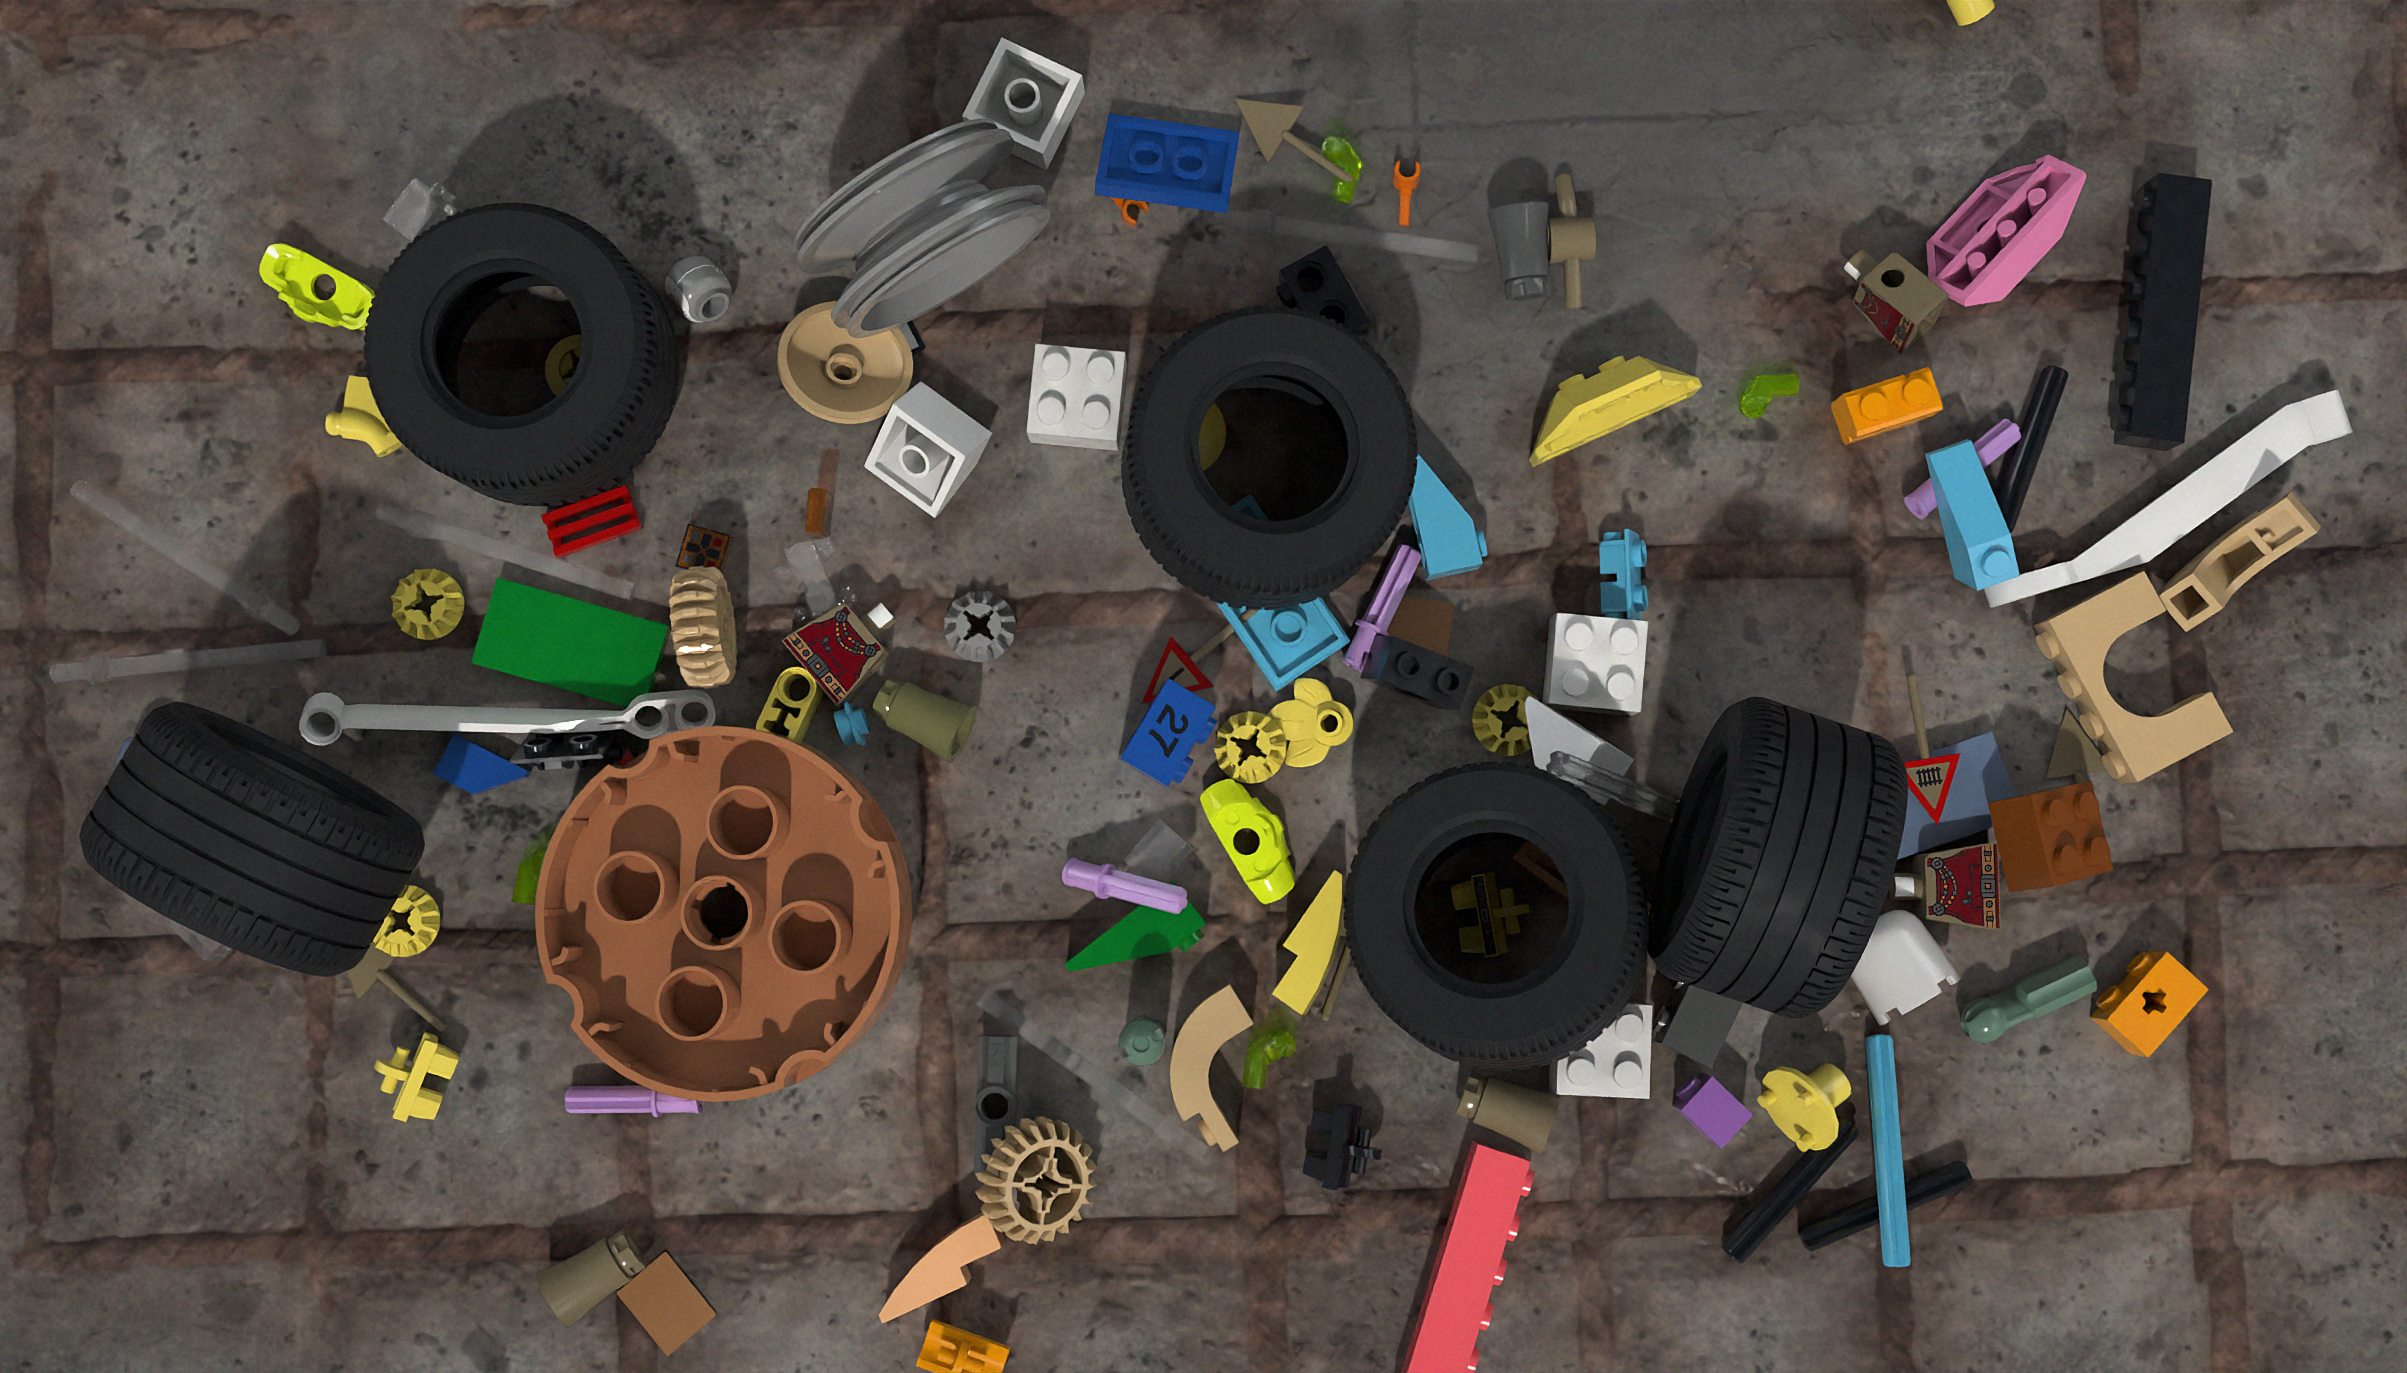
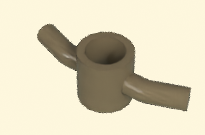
M1561 174L1555 178L1559 218L1548 219L1549 264L1563 263L1565 308H1582L1581 262L1593 261L1595 259V222L1592 216L1577 217L1572 176Z

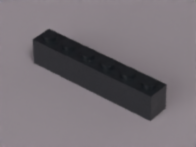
M2158 173L2143 184L2136 193L2134 212L2139 213L2138 224L2129 244V254L2134 256L2133 270L2126 280L2124 296L2129 300L2128 315L2124 318L2120 328V341L2124 343L2123 359L2119 362L2115 373V384L2120 387L2118 403L2113 407L2110 417V427L2112 430H2115L2113 444L2168 451L2185 442L2212 180Z

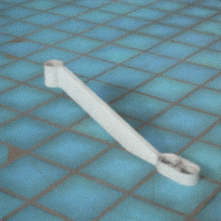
M2339 390L2322 393L2281 407L2072 561L2025 573L2016 578L1984 588L1989 607L1993 608L2149 562L2306 446L2319 444L2352 433L2353 431Z
M694 689L642 694L634 698L630 705L622 711L381 704L344 705V702L338 696L322 692L313 695L307 700L300 718L299 729L306 741L321 746L333 743L339 738L342 729L347 728L543 734L624 729L640 738L654 739L671 732L712 726L715 721V708L713 700L707 693ZM690 702H700L707 708V715L699 722H689L682 717L681 711ZM653 706L661 712L662 716L657 724L648 727L639 724L635 719V714L642 707ZM318 712L327 713L335 722L330 725H320L312 719L311 715Z

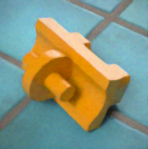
M932 1319L916 1366L934 1373H1002L1011 1347Z

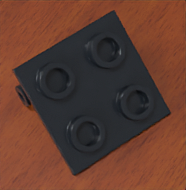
M621 729L549 734L529 733L510 759V764L529 763L530 767L537 766L539 771L563 769L564 766L566 769H572L574 760H577L579 768H586L588 761L589 767L613 765L614 761L622 760L621 744L613 743Z

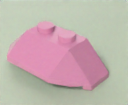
M2048 154L2036 159V163L2016 167L1986 179L1926 242L1928 278L1949 295L1948 298L1965 307L2002 301L2062 237L2086 180V173Z

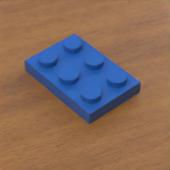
M1109 113L1095 181V195L1227 213L1240 131Z

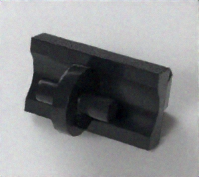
M1339 1104L1336 1107H1315L1313 1109L1311 1131L1331 1135L1328 1152L1315 1149L1307 1151L1303 1174L1323 1181L1322 1188L1330 1190L1349 1188L1351 1173L1365 1175L1367 1159H1381L1382 1149L1370 1146L1372 1129L1359 1127L1362 1106Z

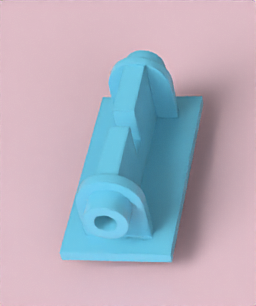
M1624 529L1625 539L1621 540L1620 532L1603 533V541L1599 542L1600 574H1617V581L1600 583L1601 614L1606 615L1607 618L1624 619V614H1627L1628 620L1642 621V612H1646L1648 609L1646 585H1641V567H1645L1647 563L1645 541L1640 540V535L1630 529Z

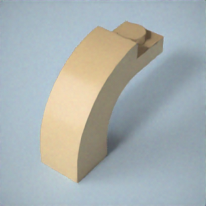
M2290 491L2259 513L2255 511L2201 551L2168 581L2159 592L2158 597L2165 609L2187 632L2222 610L2231 596L2246 581L2268 564L2316 534L2321 526Z
M1230 983L1209 995L1190 1013L1176 1038L1170 1063L1171 1090L1176 1108L1183 1122L1200 1113L1203 1119L1196 1124L1210 1147L1218 1143L1223 1152L1239 1143V1137L1212 1094L1208 1077L1209 1067L1215 1053L1227 1040L1254 1024Z

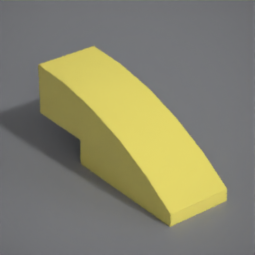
M1337 870L1333 871L1283 944L1284 947L1296 954L1297 958L1272 994L1301 1015L1307 1014L1322 989L1333 963L1341 935L1343 913L1345 910L1343 904L1344 893L1346 892V876Z

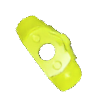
M279 243L270 245L267 248L259 266L260 276L266 284L280 292L277 297L287 302L295 315L309 323L319 322L331 327L341 325L350 330L360 329L365 331V326L368 325L366 322L369 316L368 310L372 307L371 300L375 297V291L364 283L293 246ZM323 274L330 275L336 283L335 294L328 300L319 299L314 292L315 280Z
M1225 779L1212 784L1201 794L1200 801L1211 826L1246 885H1248L1261 903L1268 904L1281 899L1295 885V873L1288 859L1291 852L1286 845L1283 833L1285 829L1281 820L1276 814H1272L1263 806L1258 797L1252 798L1244 786L1233 779ZM1242 828L1253 829L1259 836L1260 845L1253 854L1245 855L1235 848V834Z

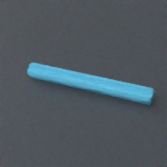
M1877 1034L1868 1036L1865 1041L1882 1257L1885 1266L1906 1267L1910 1265L1911 1257L1893 1039L1890 1035Z

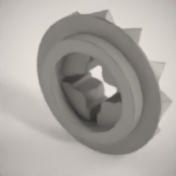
M969 591L966 595L953 601L952 606L944 617L945 638L956 654L972 662H988L1000 657L1012 644L1016 632V621L1010 606L1004 599L989 591ZM993 611L994 613L989 617L990 620L987 623V627L994 639L991 641L987 636L984 637L978 633L966 641L965 639L969 636L972 626L965 615L969 613L981 619Z

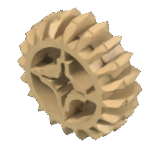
M704 566L689 567V570H680L672 579L670 587L671 598L669 600L671 634L674 642L673 649L676 652L677 664L680 666V674L684 677L686 683L693 688L704 687V689L718 688L719 685L730 684L736 674V654L738 650L733 613L734 607L731 603V593L728 591L727 581L720 570L715 567L704 568Z
M1037 1116L1035 1121L1029 1118H1020L1018 1128L1012 1125L1004 1126V1140L999 1138L991 1139L995 1148L992 1155H981L983 1161L988 1165L986 1170L975 1173V1175L985 1185L975 1193L978 1199L985 1202L980 1210L984 1216L991 1219L992 1227L1001 1233L1005 1232V1235L1014 1241L1024 1240L1029 1244H1037L1039 1238L1044 1241L1053 1242L1055 1231L1062 1234L1069 1233L1068 1221L1070 1219L1075 1221L1082 1220L1078 1211L1082 1204H1092L1086 1193L1088 1189L1098 1185L1088 1175L1098 1167L1094 1161L1088 1158L1093 1150L1088 1144L1082 1142L1083 1136H1081V1133L1068 1127L1067 1123L1058 1119L1056 1121L1051 1120L1045 1116ZM1055 1149L1060 1158L1061 1173L1057 1171V1158L1054 1157ZM1012 1187L1017 1189L1016 1201L1020 1202L1019 1212H1017L1012 1200Z

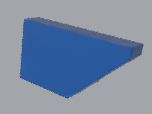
M453 734L433 774L472 794H480L495 789V787L528 778L532 771L518 764H510V760L461 735Z

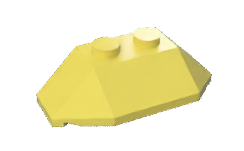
M1619 356L1600 365L1598 368L1601 373L1585 379L1583 374H1578L1561 382L1558 385L1560 391L1555 394L1549 404L1529 460L1532 467L1693 396L1702 387L1699 378L1641 356L1625 361L1623 356Z

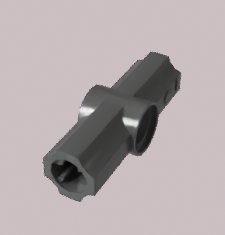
M978 1035L977 1097L974 1102V1112L976 1115L974 1175L987 1168L988 1164L983 1161L981 1155H992L995 1148L991 1139L999 1138L1004 1140V1126L1012 1125L1016 1127V1112L1019 1105L1017 1095L1018 1035ZM996 1092L1005 1096L1009 1107L1004 1116L996 1117L987 1112L985 1099L988 1094Z

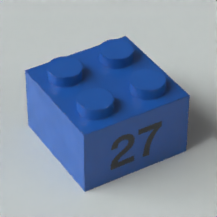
M1168 678L1163 683L1118 760L1163 787H1168L1171 781L1177 784L1181 783L1194 761L1187 756L1195 742L1200 745L1205 743L1218 721L1211 717L1216 707Z

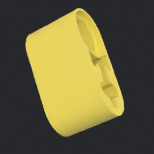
M791 667L784 670L778 676L757 721L756 730L775 733L771 731L772 726L775 723L781 725L784 723V726L790 730L787 737L803 741L823 697V689L806 669ZM798 678H806L810 684L809 694L803 700L793 701L789 694L790 685ZM782 703L800 711L798 717L780 709Z

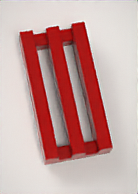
M626 485L541 515L543 523L546 524L548 529V538L552 541L554 547L552 548L554 556L559 559L643 529L630 489ZM623 500L624 504L561 527L557 525L558 522ZM628 514L630 521L565 544L563 543L562 537Z

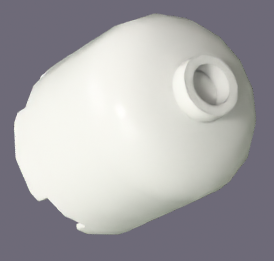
M1893 910L1879 915L1869 942L1851 975L1880 1026L1891 1021L1887 1012L1897 1007L1899 1012L1904 1015L1940 994L1942 991L1937 983L1945 978L1951 985L1961 979L1923 923L1914 914L1905 910Z

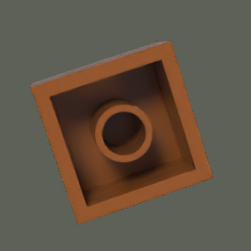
M2092 781L2047 788L1988 802L2009 892L2053 887L2113 871L2110 848L2106 841L2099 812V802L2095 796Z

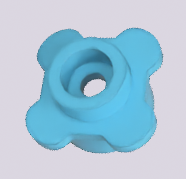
M845 702L844 709L834 712V719L840 737L845 746L853 743L864 746L866 745L864 735L870 733L866 715L862 708L855 709L852 703Z

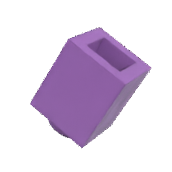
M1702 1073L1699 1077L1696 1075L1690 1076L1677 1090L1676 1095L1679 1099L1672 1105L1704 1137L1721 1149L1753 1116L1713 1076Z

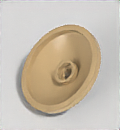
M837 301L824 302L807 308L787 325L778 347V372L790 396L811 414L836 423H864L889 413L892 404L907 393L913 374L912 352L902 331L896 327L870 337L853 338L849 335L846 328L837 327L831 319V311ZM836 374H844V375H846L849 379H848V380H840V379L836 378L835 375H836Z

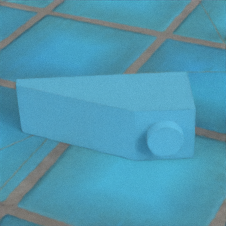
M1966 439L1926 453L1925 456L1954 578L1979 591L2020 576L2011 534L1972 441Z
M1418 454L1416 457L1418 462L1416 476L1414 477L1415 483L1412 494L1409 496L1408 506L1419 553L1421 554L1425 580L1478 570L1483 564L1481 557L1487 556V546L1483 531H1475L1473 519Z

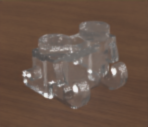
M830 537L815 542L810 539L793 545L790 549L786 550L785 554L791 565L785 568L780 566L774 570L777 580L797 575L809 606L793 609L791 612L795 620H801L812 616L815 620L840 604L846 603L851 607L859 603L851 586L842 588L843 598H837L818 555L824 552L826 558H829L836 554Z

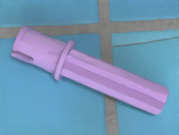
M2002 419L1973 443L1983 469L2020 440L2021 433L2016 423H2012L2009 419ZM1931 477L1911 494L1904 497L1907 508L1919 519L1928 516V513L1937 507Z
M1403 544L1397 546L1363 619H1357L1355 623L1358 629L1345 656L1341 659V662L1346 666L1350 664V668L1362 673L1374 637L1389 636L1386 630L1421 560V554L1416 549Z
M1070 858L1063 868L1062 880L1065 885L1092 891L1100 899L1114 897L1173 914H1179L1182 909L1186 908L1188 903L1186 899L1187 891L1183 887L1118 871L1113 864L1105 863L1099 866L1078 860L1077 858Z
M641 1085L572 1086L565 1093V1109L569 1113H652L654 1117H661L663 1113H702L703 1105L698 1104V1102L704 1103V1101L687 1100L665 1095Z

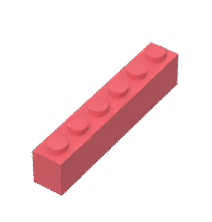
M1472 1140L1401 1373H1474L1480 1349L1474 1347L1479 1329L1487 1330L1492 1317L1493 1304L1488 1302L1493 1285H1501L1506 1271L1507 1259L1501 1258L1507 1240L1514 1241L1519 1229L1521 1215L1515 1212L1520 1195L1528 1196L1534 1179V1170L1529 1169L1531 1161L1525 1156Z

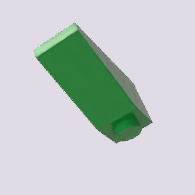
M1172 880V881H1170V882L1168 883V884H1172V885L1178 886V885L1175 883L1174 880ZM1186 898L1188 901L1186 908L1182 909L1179 914L1140 905L1066 962L1064 966L1069 972L1166 953L1172 951L1177 946L1184 953L1204 937L1200 928L1206 922L1188 898Z

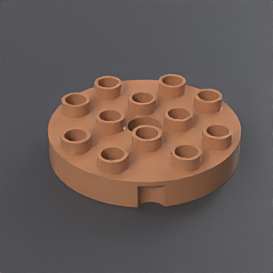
M729 726L695 727L649 740L648 751L624 766L608 764L593 777L574 798L562 816L549 842L540 870L535 904L536 940L546 982L561 986L571 996L574 1003V1018L570 1027L581 1041L608 1066L643 1087L669 1096L709 1102L748 1099L789 1087L823 1071L851 1050L875 1024L898 984L906 961L912 924L911 885L900 842L888 817L862 782L830 756L804 742L781 734ZM728 883H731L735 886V890L746 900L748 907L747 923L737 934L731 937H723L719 941L714 938V934L703 923L701 915L702 903L712 890L719 887H727Z

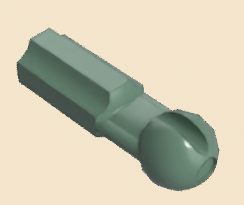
M2072 955L2014 982L2013 987L1990 998L1971 1000L1963 1008L1960 1024L1964 1033L1972 1040L1984 1043L1992 1042L2001 1037L2006 1029L2029 1018L2037 1019L2097 991V981L2087 962L2080 955L2077 957Z
M1142 1015L1130 1021L1123 1028L1119 1035L1118 1046L1119 1048L1125 1047L1128 1055L1124 1059L1132 1065L1142 1067L1152 1065L1160 1059L1164 1052L1166 1033L1159 1020H1151Z

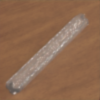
M1559 750L1550 754L1551 762L1546 765L1549 775L1554 774V777H1559L1574 785L1669 822L1674 820L1675 812L1679 806V799Z

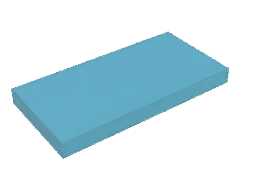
M1251 494L1232 506L1234 510L1246 516L1269 521ZM1317 597L1316 600L1305 604L1299 603L1298 606L1283 608L1281 606L1277 610H1265L1262 607L1261 610H1258L1256 614L1243 624L1238 617L1247 610L1246 606L1240 609L1230 607L1226 602L1223 604L1215 602L1275 692L1351 642L1321 597Z

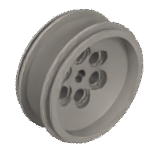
M974 119L929 134L894 152L856 176L824 201L806 219L794 238V245L798 251L796 261L804 273H826L856 263L855 270L857 273L843 290L840 299L831 311V319L837 327L846 328L849 335L853 338H864L886 332L910 322L989 276L1017 255L1043 230L1050 219L1051 213L1045 206L1048 201V195L1042 186H1010L990 190L988 186L983 185L1004 164L1013 150L1014 140L1007 130L998 129L996 123L990 119Z

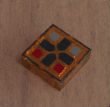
M811 488L808 490L805 531L813 539H830L834 496L827 489Z
M688 524L675 566L683 570H689V567L704 566V568L715 567L723 574L734 537Z

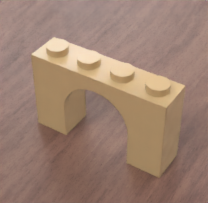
M2145 571L2125 577L2033 625L2038 633L2036 642L2040 651L2046 658L2052 659L2060 673L2058 675V682L2062 691L2067 697L2074 699L2082 714L2080 715V723L2089 737L2096 739L2104 754L2102 755V763L2106 771L2112 778L2118 779L2120 784L2139 782L2233 732L2212 692L2192 695L2151 717H2142L2126 711L2109 694L2104 681L2103 665L2107 651L2112 643L2123 633L2166 611Z

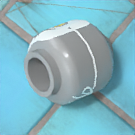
M691 256L678 261L672 267L665 280V292L669 300L685 318L692 322L716 320L726 312L732 295V287L729 280L714 262L705 256Z

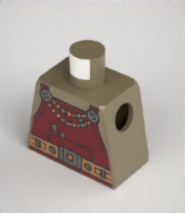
M1861 249L1844 267V270L1859 283L1853 300L1855 307L1901 355L1935 325L1949 296L1932 280L1895 252L1891 253L1879 264L1864 249Z
M881 601L861 617L848 604L843 603L789 634L782 642L836 706L844 709V703H851L891 655L878 638L892 627L897 620Z
M1977 843L1913 855L1912 873H1893L1888 890L1890 899L1913 900V914L1920 920L1981 930H2001L1998 844Z

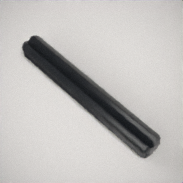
M2048 365L2040 374L2020 430L2021 438L2015 444L1996 497L2010 533L2014 531L2069 376L2065 369L2057 366Z
M1837 1117L1839 1123L1838 1137L1832 1145L1817 1151L1808 1149L1723 1243L1722 1249L1730 1258L1739 1264L1744 1263L1857 1138L1859 1130L1852 1122L1845 1117Z
M1955 1161L1905 1182L1907 1211L1971 1185L1973 1179L1967 1165L1964 1162ZM1878 1194L1798 1228V1235L1805 1249L1815 1251L1879 1224Z

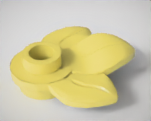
M1298 678L1294 684L1295 700L1277 704L1269 711L1267 716L1280 726L1285 739L1290 740L1285 763L1292 767H1308L1322 762L1331 746L1345 743L1353 734L1355 720L1353 713L1345 704L1334 701L1328 686L1323 682L1311 678ZM1329 715H1334L1338 720V726L1333 732L1327 731L1324 726V721Z

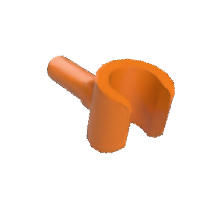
M1399 160L1395 164L1392 180L1395 188L1399 190L1400 197L1398 226L1406 227L1409 226L1412 190L1418 185L1421 168L1420 164L1415 161L1413 176L1404 177L1399 172Z
M1110 197L1121 209V219L1128 226L1137 225L1136 221L1127 214L1126 210L1129 206H1138L1143 213L1148 214L1146 202Z

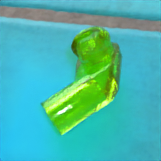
M1336 135L1330 136L1322 144V154L1352 176L1350 183H1346L1339 177H1336L1331 198L1342 203H1351L1362 170V162L1346 139Z
M1776 374L1754 377L1740 394L1738 407L1741 414L1750 419H1757L1765 414L1766 407L1774 397L1797 396L1799 392L1798 375Z
M548 846L539 847L518 865L511 898L512 902L534 905L540 870Z
M1281 1029L1271 1030L1252 1042L1248 1048L1242 1085L1264 1089L1268 1065L1282 1056L1290 1057L1294 1054L1297 1045L1295 1037L1290 1033H1284Z

